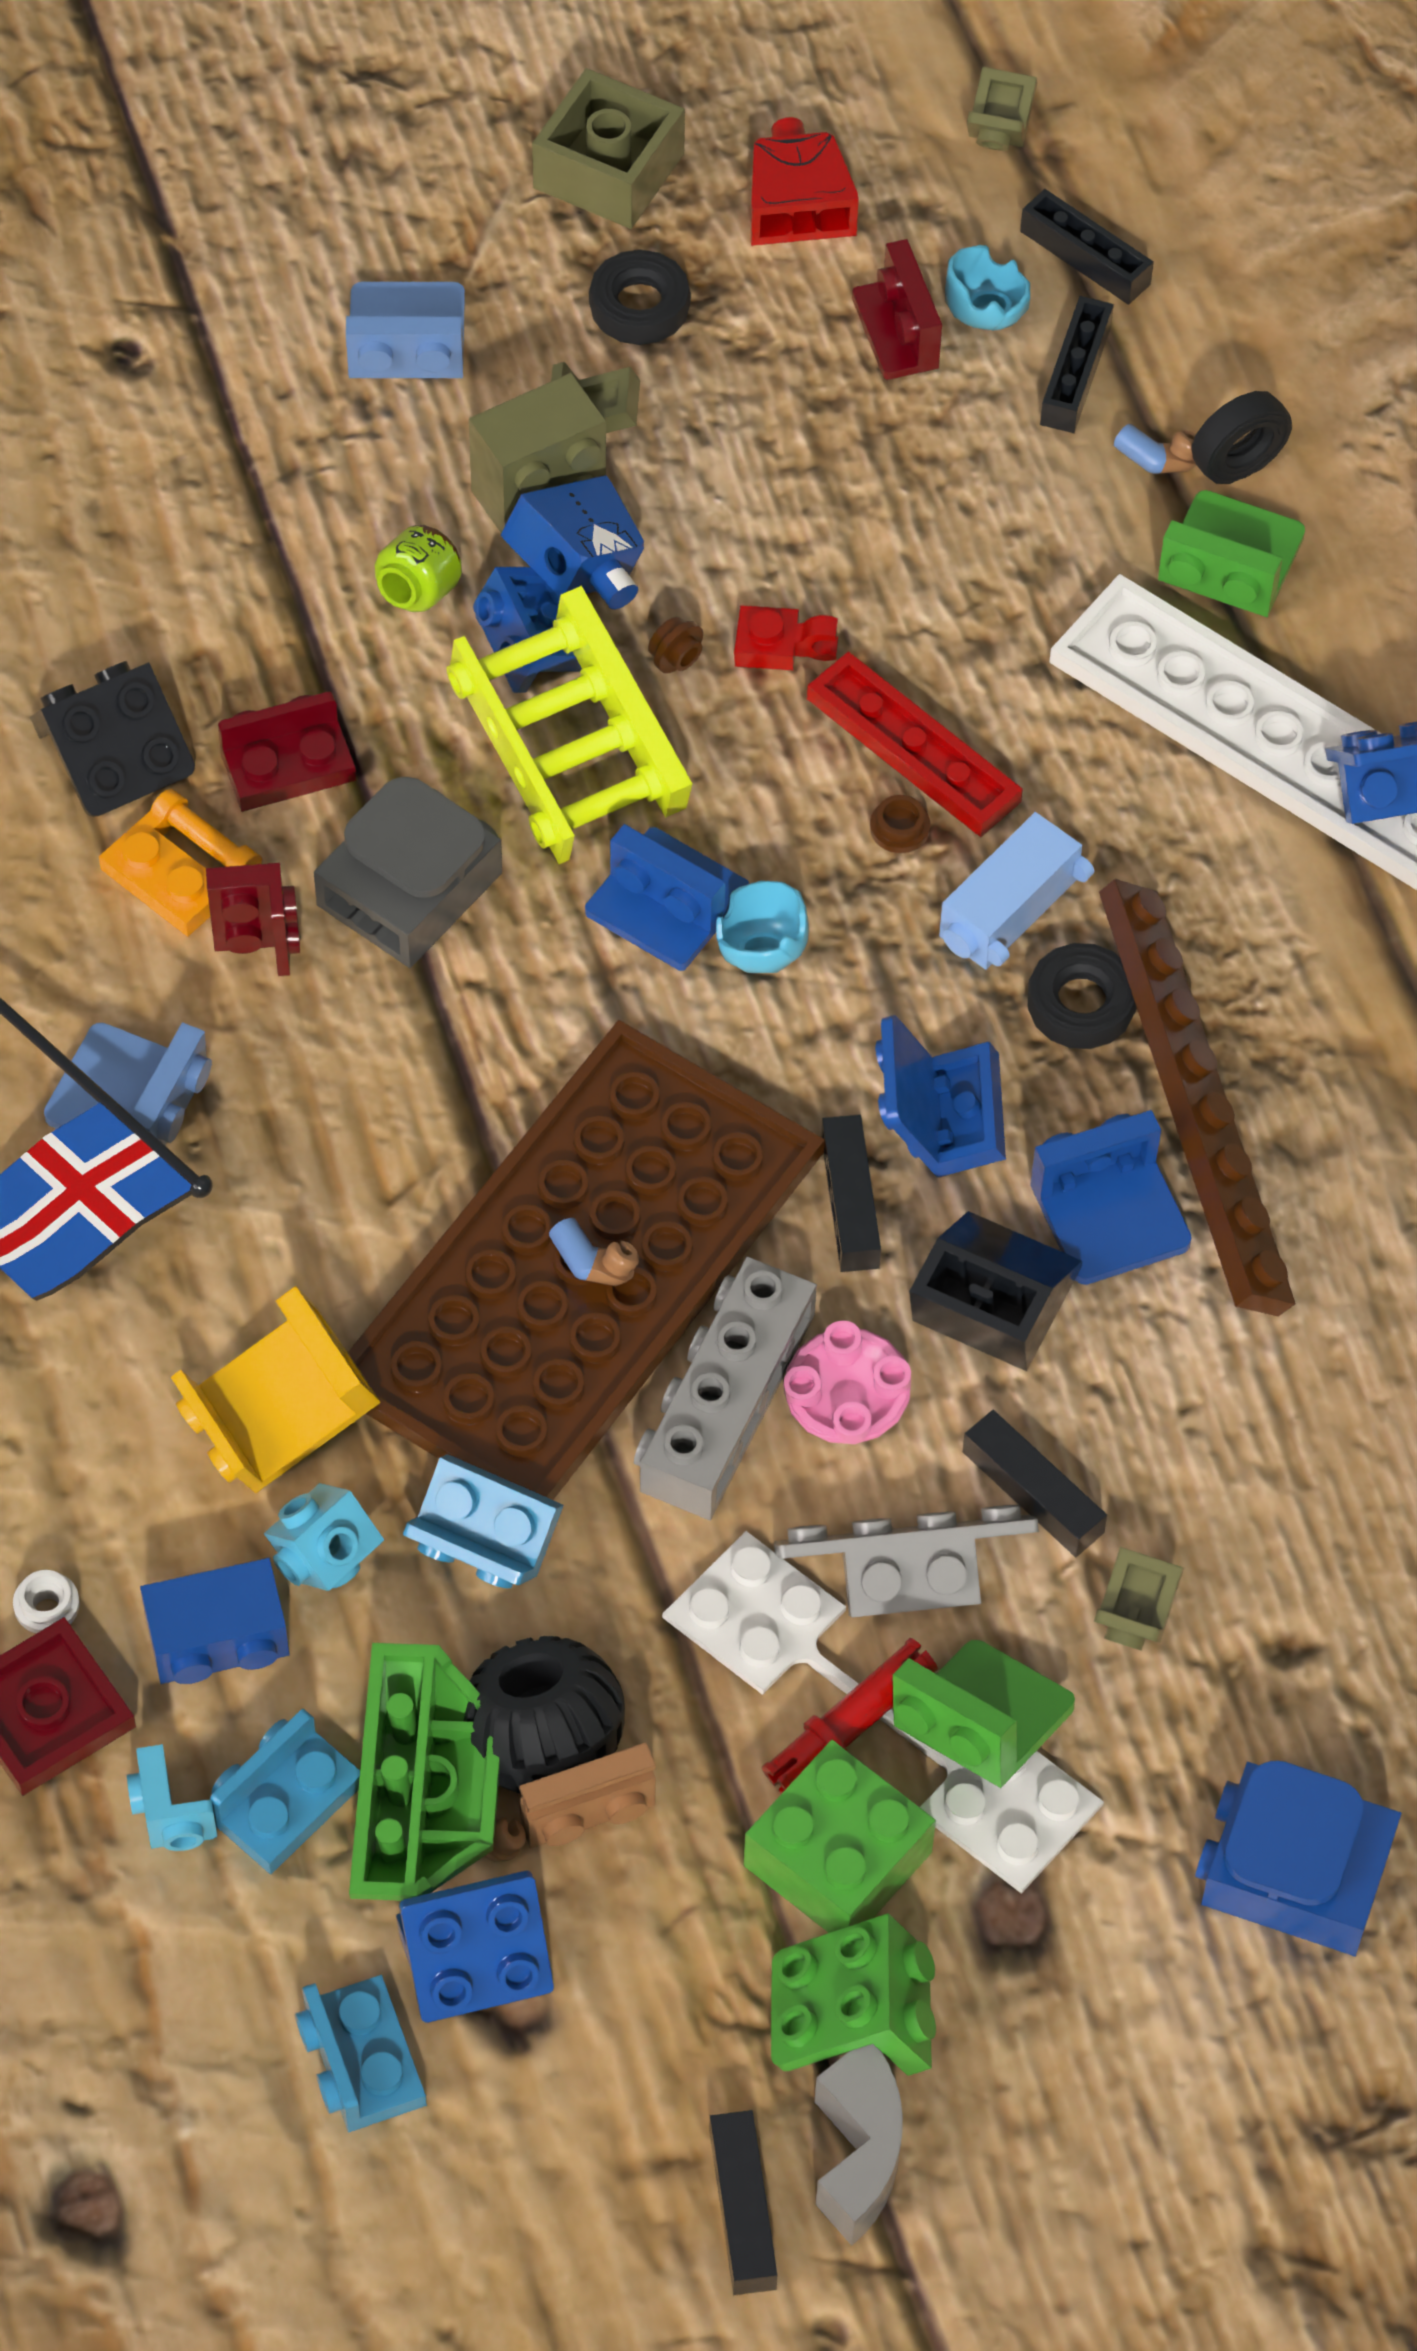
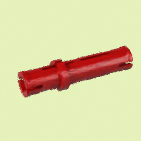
M909 1638L904 1643L905 1645L821 1718L816 1715L810 1717L803 1724L805 1731L775 1758L762 1766L764 1774L773 1786L780 1783L779 1792L781 1794L831 1740L847 1751L846 1747L893 1707V1674L908 1658L934 1673L938 1670L937 1664L926 1650L920 1655L918 1650L921 1648V1644Z

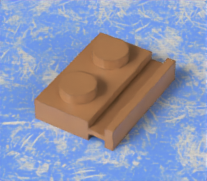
M647 1743L639 1744L519 1786L522 1798H520L521 1824L525 1829L526 1840L530 1849L546 1843L549 1846L568 1844L579 1838L586 1829L609 1821L615 1825L625 1824L641 1817L649 1807L655 1806L656 1777L653 1770H656V1764Z

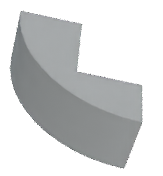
M873 2044L849 2051L817 2076L815 2103L857 2149L818 2180L816 2206L851 2246L868 2231L887 2203L897 2175L903 2132L901 2098L895 2077L883 2053Z

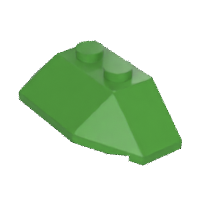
M372 1643L349 1888L350 1899L402 1901L429 1894L494 1850L500 1774L499 1757L493 1754V1737L491 1736L487 1739L485 1758L471 1744V1733L474 1732L473 1722H464L463 1720L468 1702L473 1703L477 1710L480 1708V1700H477L480 1693L452 1664V1660L439 1645Z

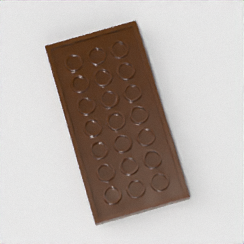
M618 1019L348 1351V1354L381 1402L366 1414L438 1459L447 1454L554 1500L721 1286L724 1278L731 1273L823 1155L825 1139ZM567 1218H574L594 1247L607 1249L612 1242L619 1244L621 1241L630 1243L639 1255V1263L634 1269V1276L626 1283L618 1286L579 1280L573 1275L550 1239V1230L558 1222Z

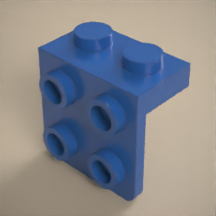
M896 1015L882 1018V1039L877 1040L875 1050L878 1064L884 1073L885 1093L879 1095L878 1105L885 1126L889 1130L894 1129L907 1144L911 1155L914 1158H920L937 1178L1006 1160L999 1052L990 1042H985L932 1057Z
M1152 1110L1133 1116L1129 1114L1116 1115L1106 1120L1099 1127L1077 1134L1060 1133L1047 1139L1042 1145L1035 1147L1030 1186L1061 1252L1082 1260V1267L1075 1279L1080 1284L1088 1285L1181 1255L1190 1248L1191 1233L1156 1163L1161 1128Z

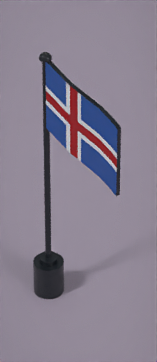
M0 997V1014L98 1102L97 1105L44 1136L0 1174V1269L32 1299L38 1301L56 1293L82 1277L133 1232L151 1219L191 1195L195 1198L208 1196L212 1191L213 1183L208 1175L199 1177Z

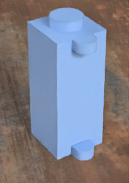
M1034 812L942 902L939 936L943 938L945 944L953 953L962 958H970L985 970L992 964L1001 966L1010 957L1008 948L1076 880L1086 882L1094 874L1093 865L1081 855L1082 844L1040 814Z

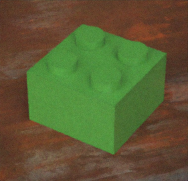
M831 1740L745 1833L744 1867L825 1931L831 1933L872 1919L932 1853L936 1820L835 1741Z

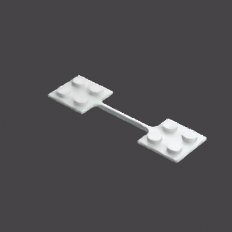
M747 1531L662 1614L663 1619L762 1695L791 1666L798 1663H808L814 1670L846 1694L859 1685L824 1658L816 1646L819 1637L846 1611V1606L787 1561L779 1559L775 1552ZM890 1709L880 1718L882 1722L946 1769V1780L920 1806L921 1809L936 1820L935 1828L1021 1894L1104 1804V1801L1038 1751L1026 1761L1002 1788H999L895 1727L893 1709Z

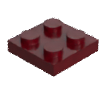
M65 1617L0 1655V1764L22 1796L136 1728L133 1713Z

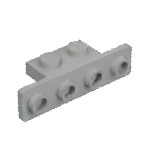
M1003 1505L982 1508V1520L957 1522L956 1512L950 1511L917 1515L918 1526L892 1529L891 1518L852 1522L853 1533L827 1536L826 1525L800 1526L787 1529L788 1540L774 1541V1551L779 1559L843 1552L848 1613L850 1617L981 1604L975 1539L1039 1532L1038 1519L1031 1515L1021 1516L1020 1505Z

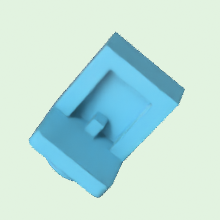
M163 1744L136 1748L139 1773L127 1775L132 1815L145 1813L151 1849L165 1847L172 1851H185L200 1846L204 1840L216 1838L217 1830L211 1800L172 1805Z

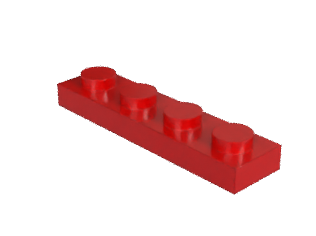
M849 651L807 685V700L980 838L1022 802L1023 788Z

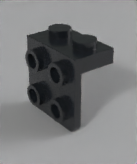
M127 661L111 666L94 675L98 683L97 685L79 693L76 692L73 684L51 692L40 698L44 708L30 717L39 739L48 735L51 736L80 803L89 816H101L183 780L194 772V760L149 662L132 670Z

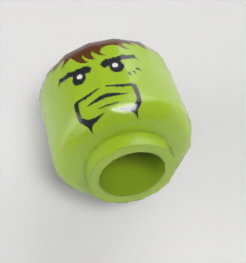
M426 525L410 526L401 532L380 551L375 562V577L382 596L393 606L410 612H425L436 605L457 585L462 574L461 558L455 545L442 532Z

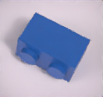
M270 1558L140 1586L160 1684L174 1681L179 1684H193L207 1679L214 1672L236 1667L247 1670L260 1669L271 1665L277 1658L290 1656L285 1620Z

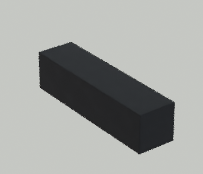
M1044 189L1022 209L1021 233L1129 305L1151 285L1154 261L1048 190Z
M1079 296L1042 402L1041 426L1075 434L1111 329L1114 304Z
M861 1114L822 1118L821 1138L825 1139L823 1155L840 1272L880 1269L881 1245Z
M994 1409L964 1433L962 1452L1029 1515L1037 1518L1038 1523L1075 1558L1105 1533L1107 1514Z
M753 2110L710 2115L709 2133L733 2296L777 2290L778 2274Z

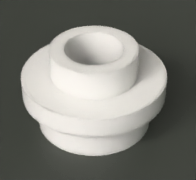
M40 1570L28 1575L19 1584L13 1597V1608L18 1622L25 1629L33 1633L40 1632L63 1617L71 1624L76 1618L80 1606L78 1591L74 1583L66 1576L52 1570ZM45 1599H52L58 1602V1606L49 1611H38L35 1609L37 1604Z

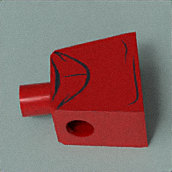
M786 117L776 121L771 128L772 137L759 138L754 142L750 227L751 246L857 236L858 192L834 136L827 132L806 134L804 124L798 118Z

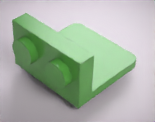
M1200 491L1196 494L1183 523L1172 520L1163 537L1158 580L1268 618L1304 540L1305 527L1297 520L1212 491Z
M981 1640L967 1642L937 1674L910 1658L893 1674L894 1726L999 1788H1002L1075 1709V1697L1071 1691Z
M887 1913L779 1950L772 1960V2062L782 2071H791L873 2044L907 2076L931 2069V2039L936 2035V2022L931 2010L930 1981L935 1977V1964L928 1947L923 1942L917 1941Z

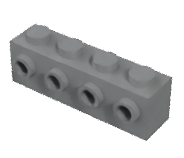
M746 1257L736 1278L730 1275L724 1278L714 1302V1310L718 1311L710 1328L702 1325L697 1330L687 1360L692 1363L684 1379L678 1377L672 1379L662 1401L661 1412L665 1413L657 1431L648 1428L637 1447L634 1464L640 1466L641 1493L711 1521L786 1373L788 1365L815 1316L817 1284L750 1257Z

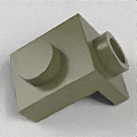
M982 67L973 111L969 112L967 120L969 137L977 138V144L992 150L1006 151L1010 145L1023 147L1038 84L1037 77Z
M566 362L553 365L551 381L572 373L606 420V433L637 425L640 379L631 367L579 380Z
M1120 1547L1101 1608L1097 1610L1094 1622L1108 1626L1104 1639L1141 1651L1145 1639L1160 1643L1184 1567Z

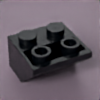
M968 1211L937 1238L909 1290L912 1320L1027 1371L1082 1267V1260Z

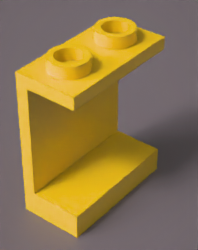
M297 1286L275 1300L287 1321L198 1385L182 1370L171 1376V1379L183 1396L182 1399L175 1403L179 1412L197 1434L205 1430L215 1445L207 1451L214 1466L227 1482L231 1483L238 1478L255 1493L259 1492L381 1403L318 1307Z

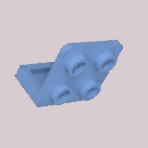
M358 282L354 284L351 288L350 316H346L349 378H463L464 287L458 282Z
M183 1022L168 1048L109 1024L96 1023L91 1026L72 1059V1062L164 1145L167 1142L171 1143L176 1138L184 1119L185 1109L194 1093L198 1094L203 1089L212 1066V1060L206 1056L205 1031ZM64 1073L45 1106V1121L50 1127L57 1129L97 1105L98 1102L69 1075Z

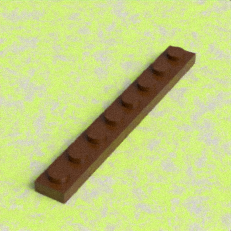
M1114 879L1099 891V895L1234 1305L1238 1308L1279 1317L1296 1304L1287 1279L1288 1271L1276 1247L1269 1226L1270 1217L1261 1202L1252 1175V1163L1244 1151L1234 1121L1233 1107L1226 1098L1217 1071V1059L1209 1047L1199 1017V1006L1192 996L1182 967V955L1175 946L1166 919L1165 905L1157 891Z

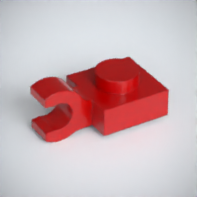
M740 605L734 649L735 667L793 671L795 656L809 657L820 661L836 660L839 638L836 636L838 618L818 615L809 618L803 623H799V609Z

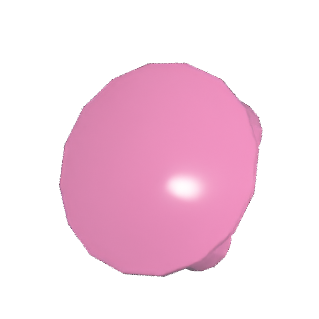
M837 1321L830 1324L824 1333L817 1334L797 1350L786 1369L783 1384L784 1394L791 1415L808 1433L830 1443L857 1444L880 1437L898 1423L910 1400L911 1369L904 1356L889 1340L866 1329H859L857 1325L850 1321Z

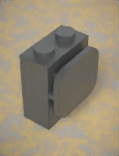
M412 777L395 778L387 782L349 820L345 827V840L314 871L316 905L408 968H411L502 874L501 839L486 822L477 819L424 782Z

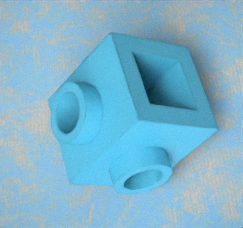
M319 1483L309 1493L299 1495L285 1504L278 1514L279 1520L264 1533L277 1552L273 1556V1561L285 1578L297 1586L304 1584L326 1591L340 1587L355 1577L360 1570L359 1563L384 1541V1538L350 1490Z

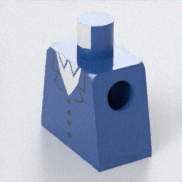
M607 475L521 494L501 536L558 596L582 586L586 594L597 591L612 610L624 607L635 598L638 593V586L629 575L644 549V540Z

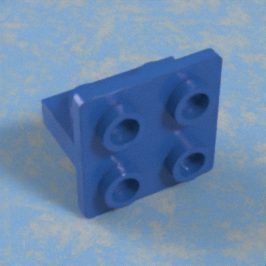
M1417 721L1399 725L1400 735L1393 736V733L1377 734V730L1357 731L1341 735L1342 745L1325 748L1327 761L1338 763L1346 823L1355 824L1417 813Z
M624 824L610 840V875L585 904V915L675 969L684 971L716 933L717 917L722 916L724 918L726 915L731 892L738 887L749 884V881L656 827H650L643 835Z
M526 1870L404 1899L400 1902V1913L396 1914L400 1939L412 1972L418 2009L423 2022L429 2023L549 1994L553 1991L554 1984L536 1883L530 1871Z

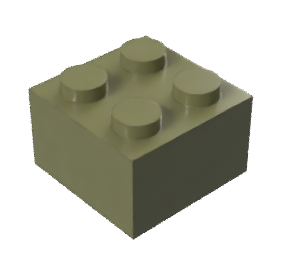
M586 68L532 143L533 188L632 229L684 155L685 108Z
M572 373L469 418L471 491L500 533H502L521 494L606 475V420Z

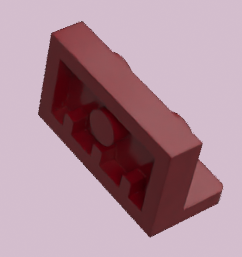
M908 239L886 243L884 268L877 270V282L854 287L852 290V300L882 376L886 380L939 369L942 322Z
M332 692L302 695L284 704L258 711H243L232 718L221 720L218 723L221 757L241 812L356 781L355 765L338 722L337 704Z
M280 863L206 868L207 893L215 952L231 951L237 954H248L260 948L275 947L278 976H289L288 954L300 953L295 886H282Z

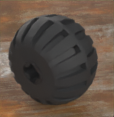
M541 1636L536 1641H533L531 1637L516 1641L515 1646L511 1648L504 1646L492 1653L490 1659H485L473 1672L469 1680L480 1693L477 1700H480V1708L477 1710L473 1703L468 1702L463 1721L473 1722L474 1732L471 1733V1744L477 1748L483 1758L486 1756L487 1739L489 1736L493 1737V1754L499 1757L500 1762L499 1785L503 1788L520 1793L519 1786L608 1756L615 1753L618 1748L625 1725V1701L622 1688L607 1663L598 1654L580 1642L569 1638L561 1639L558 1636Z

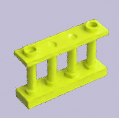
M582 586L560 595L553 628L483 658L477 659L465 636L454 640L451 662L447 666L450 684L460 699L468 698L531 813L529 825L534 838L541 848L550 847L558 864L570 860L575 837L573 829L644 798L649 802L656 800L665 818L687 808L693 783ZM562 649L567 654L570 652L574 653L582 668L580 677L506 709L490 683L492 679ZM591 699L594 703L598 701L602 703L610 718L608 719L607 727L533 759L517 732L518 729L585 700ZM616 748L621 752L628 750L637 766L635 770L636 776L561 809L559 808L544 781L545 779Z

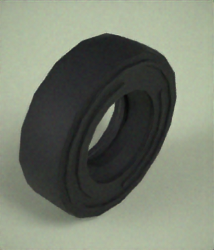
M641 249L621 252L605 260L594 272L589 289V304L592 317L599 328L619 342L636 345L657 343L674 335L685 323L691 303V292L686 273L676 261L659 252ZM641 284L657 289L661 294V301L651 309L636 310L623 306L618 299V295L628 286Z
M1253 391L1240 395L1221 406L1205 421L1197 432L1191 447L1195 464L1205 476L1216 484H1231L1246 478L1264 468L1278 455L1287 443L1292 431L1291 416L1284 405L1268 391ZM1250 432V433L1247 434L1242 440H1240L1239 442L1235 443V442H1236L1239 438H1241L1243 435H1245L1246 433Z
M1072 943L1053 949L1039 960L1029 979L1027 1007L1036 1028L1051 1041L1068 1048L1093 1049L1110 1044L1126 1031L1136 1012V1004L1121 958L1115 952L1096 944ZM1088 979L1103 989L1106 1000L1103 1006L1096 1011L1077 1013L1069 1010L1062 1004L1059 998V991L1068 981Z

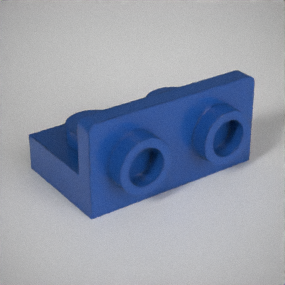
M495 567L473 604V610L493 651L497 652L553 628L560 596L531 567ZM562 649L506 673L505 676L514 693H526L539 672H580L582 668L573 652L567 654Z

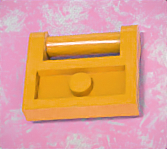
M170 788L157 797L151 810L99 855V861L103 872L189 937L210 918L206 868L164 835L171 828H176L225 867L262 864L263 859L261 855L249 846L243 845L239 847L189 809L188 800L176 790Z

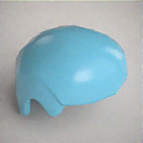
M986 245L962 248L948 260L945 302L953 316L964 324L983 330H1001L1011 327L1029 309L1030 282L1018 271V265L1015 260H1010L1006 264H999L992 260L989 248Z
M761 880L736 888L730 894L726 915L724 918L718 916L716 920V940L719 944L720 953L725 961L747 973H777L783 970L802 955L809 939L807 908L801 892L785 882Z

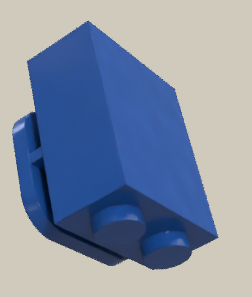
M1247 1761L1240 1783L1236 1784L1227 1781L1215 1815V1819L1226 1822L1220 1842L1207 1839L1198 1863L1195 1877L1206 1881L1201 1905L1356 1957L1402 1813L1362 1800L1357 1790L1344 1781L1284 1761H1269L1261 1765Z

